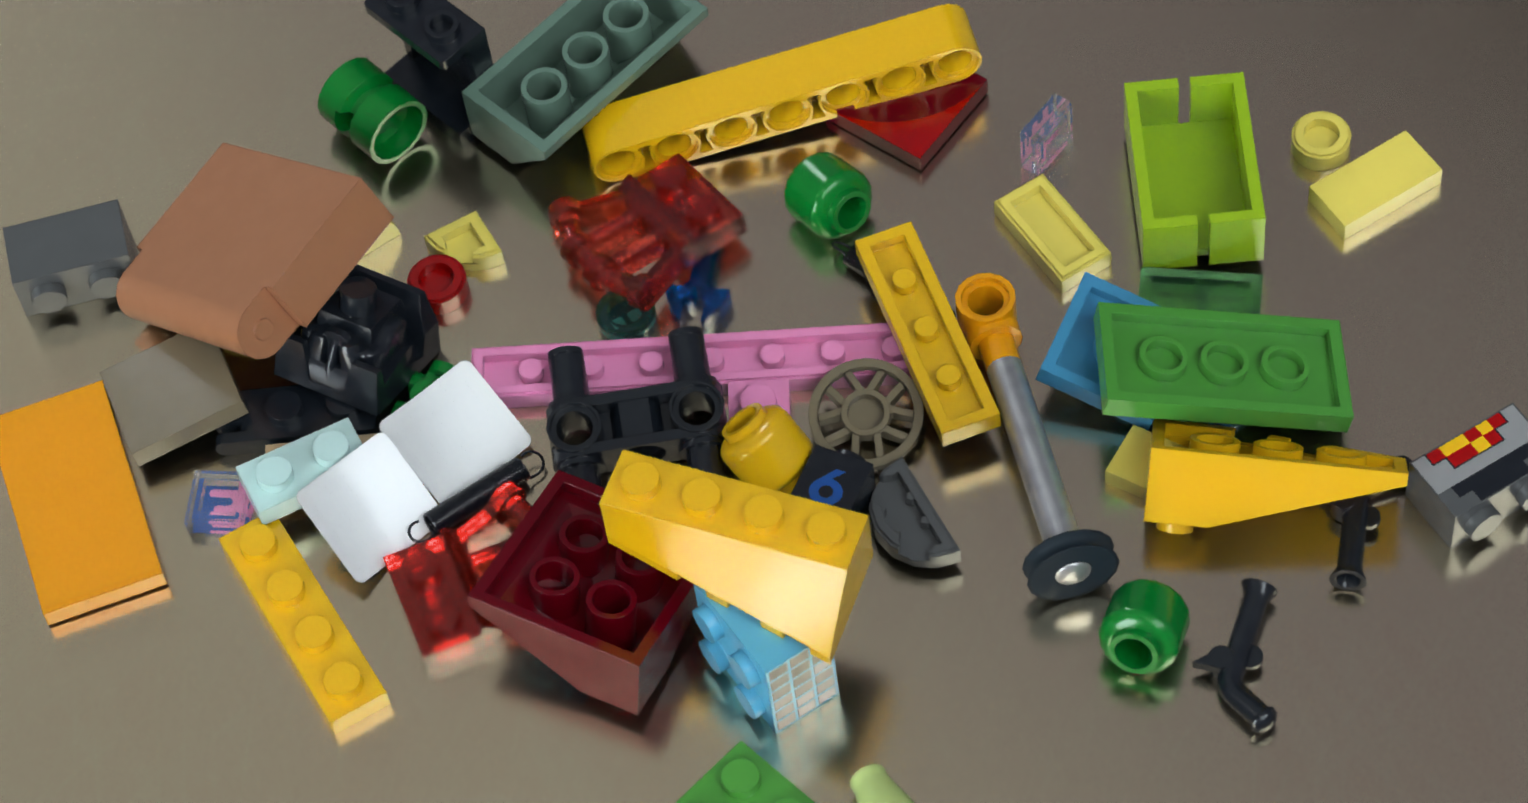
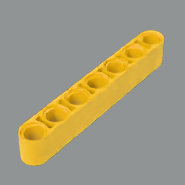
M955 4L938 5L609 103L582 127L593 171L597 178L605 182L625 181L837 118L836 109L854 105L855 109L961 81L970 77L979 69L982 63V56L964 8Z

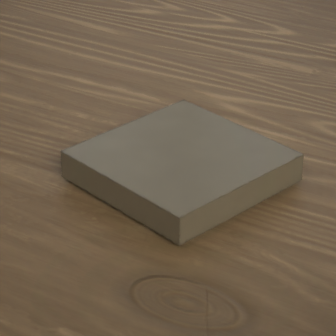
M177 334L99 372L130 453L139 467L249 413L222 348L181 334Z

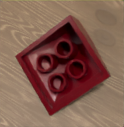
M558 470L468 594L467 604L580 692L638 715L666 673L692 618V610L697 607L694 585L682 577L676 580L608 543L599 504L605 488Z

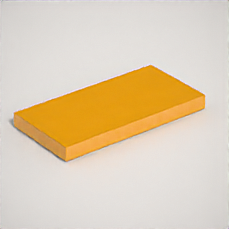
M103 380L1 414L0 467L40 606L48 625L166 585V578Z

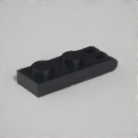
M301 385L240 390L249 413L216 429L220 433L216 437V452L225 456L265 452V445L293 442L347 417L357 435L380 433V414L378 416L372 415Z

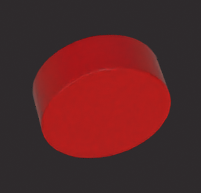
M432 255L421 259L411 268L407 277L408 285L425 291L435 315H444L455 311L465 302L469 293V284L464 267L458 260L447 255Z

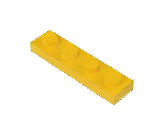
M910 221L856 240V255L942 446L944 447L1000 427V412L912 222Z
M259 517L219 538L225 555L335 735L391 704L386 690L279 519L264 525Z

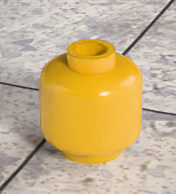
M753 403L738 411L725 424L721 434L725 439L721 444L720 456L740 481L789 494L793 491L812 453L813 444L779 405H766L762 407L759 403Z

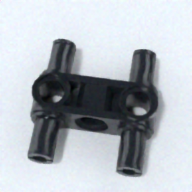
M685 326L674 329L668 334L674 382L603 394H589L584 355L580 347L562 346L548 352V363L553 401L549 403L546 411V431L550 441L554 471L561 470L603 487L601 474L613 471L622 450H627L668 462L687 460V467L726 477L725 463L720 456L721 444L725 439L721 435L722 429L727 423L722 385L716 377L710 374L702 328ZM695 411H707L713 414L707 423L701 425H691L684 421L690 413ZM576 430H585L591 433L584 443L578 445H569L563 442L570 432Z

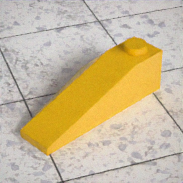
M1154 419L1144 522L1156 523V528L1163 532L1189 534L1194 531V527L1210 528L1405 487L1408 484L1409 475L1406 458L1333 445L1318 447L1316 455L1303 453L1304 447L1291 442V438L1270 435L1267 439L1256 440L1252 444L1241 442L1235 438L1236 428ZM1167 438L1187 448L1164 446V440Z

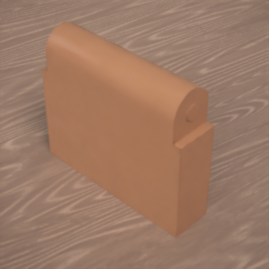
M223 142L136 247L140 253L123 272L118 281L116 289L117 303L121 311L132 319L254 359H266L280 350L299 325L303 327L309 325L393 220L394 216L360 177Z

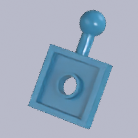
M1085 272L1035 380L1102 410L1093 321L1098 302L1145 306L1159 305ZM1116 416L1146 430H1149L1154 421L1152 418ZM1217 423V424L1223 425V426H1235V424H1221V423Z

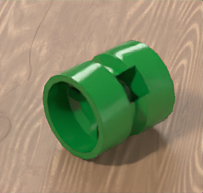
M356 57L343 63L326 80L319 94L317 107L320 115L346 137H350L352 143L378 164H389L408 153L420 139L427 122L426 107L400 85L392 84L393 79L369 59Z

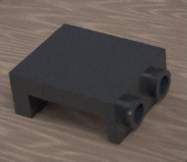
M366 0L364 2L366 12L402 39L407 54L385 72L393 79L392 84L400 85L426 107L427 121L464 149L476 136L471 132L462 91L493 65L485 28L448 0Z

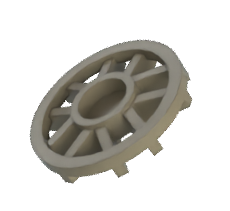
M861 358L836 366L819 381L809 402L808 420L815 443L836 451L833 448L834 446L852 439L851 451L860 455L861 442L873 440L876 458L865 460L874 465V470L883 471L885 467H888L900 457H905L918 443L924 424V408L914 381L902 369L883 360ZM871 370L876 371V374L867 388L864 389L853 372ZM888 374L899 383L884 397L878 390ZM842 377L846 379L854 391L847 398H844L832 386L835 381ZM906 391L912 399L913 410L894 406ZM826 394L838 408L818 414L822 397ZM891 420L913 422L910 433L907 434L890 427ZM837 422L843 423V429L824 438L820 426ZM882 438L900 443L901 445L889 454L884 455Z

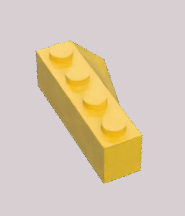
M622 450L599 502L608 543L676 580H679L681 577L704 589L706 596L726 608L730 604L759 619L761 627L783 639L788 635L808 646L810 654L831 664L873 557L869 515Z

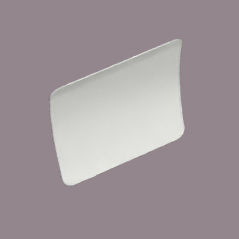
M467 360L457 363L379 424L380 431L389 436L420 481L439 504L462 491L465 487L467 488L475 483L478 479L480 480L483 476L488 475V473L493 472L496 468L498 469L501 465L506 464V462L511 461L531 443L529 433L473 364Z
M377 433L297 493V501L354 580L359 583L367 581L416 543L407 534L409 525L414 521L419 520V523H416L411 528V536L414 539L420 540L430 533L423 515L438 505L385 433Z

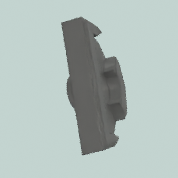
M900 457L883 469L879 475L880 481L872 492L871 502H869V517L877 542L893 558L913 567L941 568L961 562L959 547L903 457Z

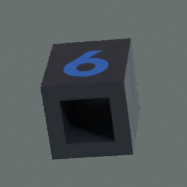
M815 445L791 495L868 515L869 502H871L872 492L876 487L874 465L866 462L863 457L850 450L838 449L834 451Z

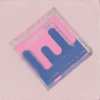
M1054 93L1021 129L1019 134L1022 168L1036 176L1040 173L1042 174L1073 139L1072 102Z
M195 470L184 521L188 533L226 535L252 521L254 507L236 471Z

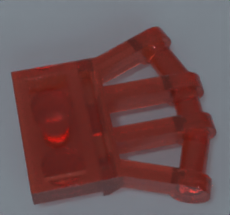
M679 153L637 179L628 174L617 191L582 201L574 197H561L554 200L548 207L550 225L559 232L561 239L560 256L571 268L582 270V278L592 290L596 292L607 290L625 297L629 306L644 312L649 311L685 269L748 231L744 214ZM607 222L589 234L582 230V228ZM644 231L647 233L613 255H607ZM659 259L647 274L639 273L636 276L632 275Z
M508 481L500 485L492 494L489 503L458 529L442 528L440 529L441 535L383 557L427 669L501 640L512 639L467 604V596L508 539L469 554V552L507 520L511 519L518 526L532 507L526 501V492L515 481Z

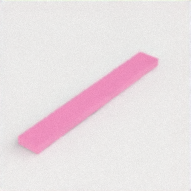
M887 323L704 334L710 374L716 377L722 385L723 395H728V382L789 378L791 391L814 390L819 381L830 370L847 361L861 358H872L889 362L902 369L912 379ZM668 336L472 348L471 363L507 408L549 406V403L553 401L548 352L562 346H578L583 350L590 395L674 382ZM865 370L853 372V374L863 387H867L876 371ZM887 374L881 386L897 385L899 382ZM844 377L832 384L834 388H851Z

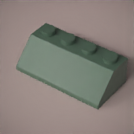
M567 0L462 91L472 134L512 164L546 160L709 15L708 8L697 0Z

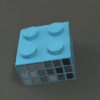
M693 584L698 607L692 610V614L704 635V638L698 642L701 652L716 673L720 674L726 670L737 684L734 687L735 694L744 710L752 719L755 720L762 716L775 734L839 694L834 657L831 664L822 661L810 654L808 646L788 635L784 639L761 627L759 619L731 604L728 608L708 598L704 589Z

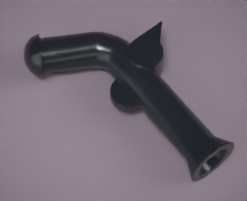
M1398 455L1397 457L1406 458L1407 468L1409 470V463L1412 462V460L1407 456ZM1376 493L1324 503L1331 511L1332 517L1336 521L1342 522L1337 567L1329 577L1330 583L1338 589L1356 591L1363 589L1367 585L1366 577L1362 571L1366 531L1375 529L1381 521L1379 510L1369 506L1370 498Z
M1246 578L1241 581L1243 599L1228 645L1215 646L1210 650L1209 654L1192 663L1193 668L1209 671L1217 678L1219 692L1224 701L1251 725L1253 732L1259 734L1266 733L1273 728L1277 720V712L1273 706L1268 707L1245 686L1243 679L1246 670H1255L1263 663L1262 650L1254 644L1267 604L1277 596L1278 591L1266 581Z

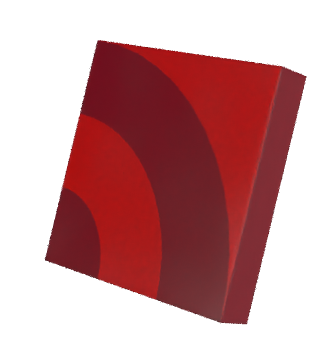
M974 73L961 81L858 109H855L854 105L836 109L837 118L830 119L829 121L921 171L988 92V81L986 78Z

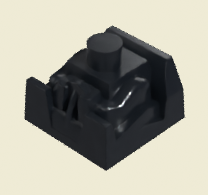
M357 264L307 327L300 326L276 353L274 374L378 416L409 384L413 374L421 372L441 351L438 320L424 290Z

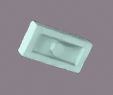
M347 417L235 468L239 480L261 523L266 525L302 509L297 501L298 491L362 445V442Z

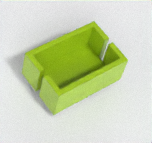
M1244 72L1190 77L1189 122L1178 123V78L1124 83V130L1143 271L1197 266V256L1208 255L1209 265L1264 260L1266 216Z

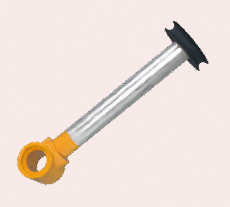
M993 273L975 274L966 278L958 286L955 293L957 321L973 356L983 360L1043 541L1035 546L1025 557L1022 570L1025 577L1028 578L1027 586L1033 595L1041 599L1056 601L1076 598L1090 593L1107 583L1117 572L1120 561L1116 552L1113 551L1114 544L1110 536L1097 530L1078 529L1017 349L1022 343L1023 336L1017 321L1015 289L1010 281L1001 275Z

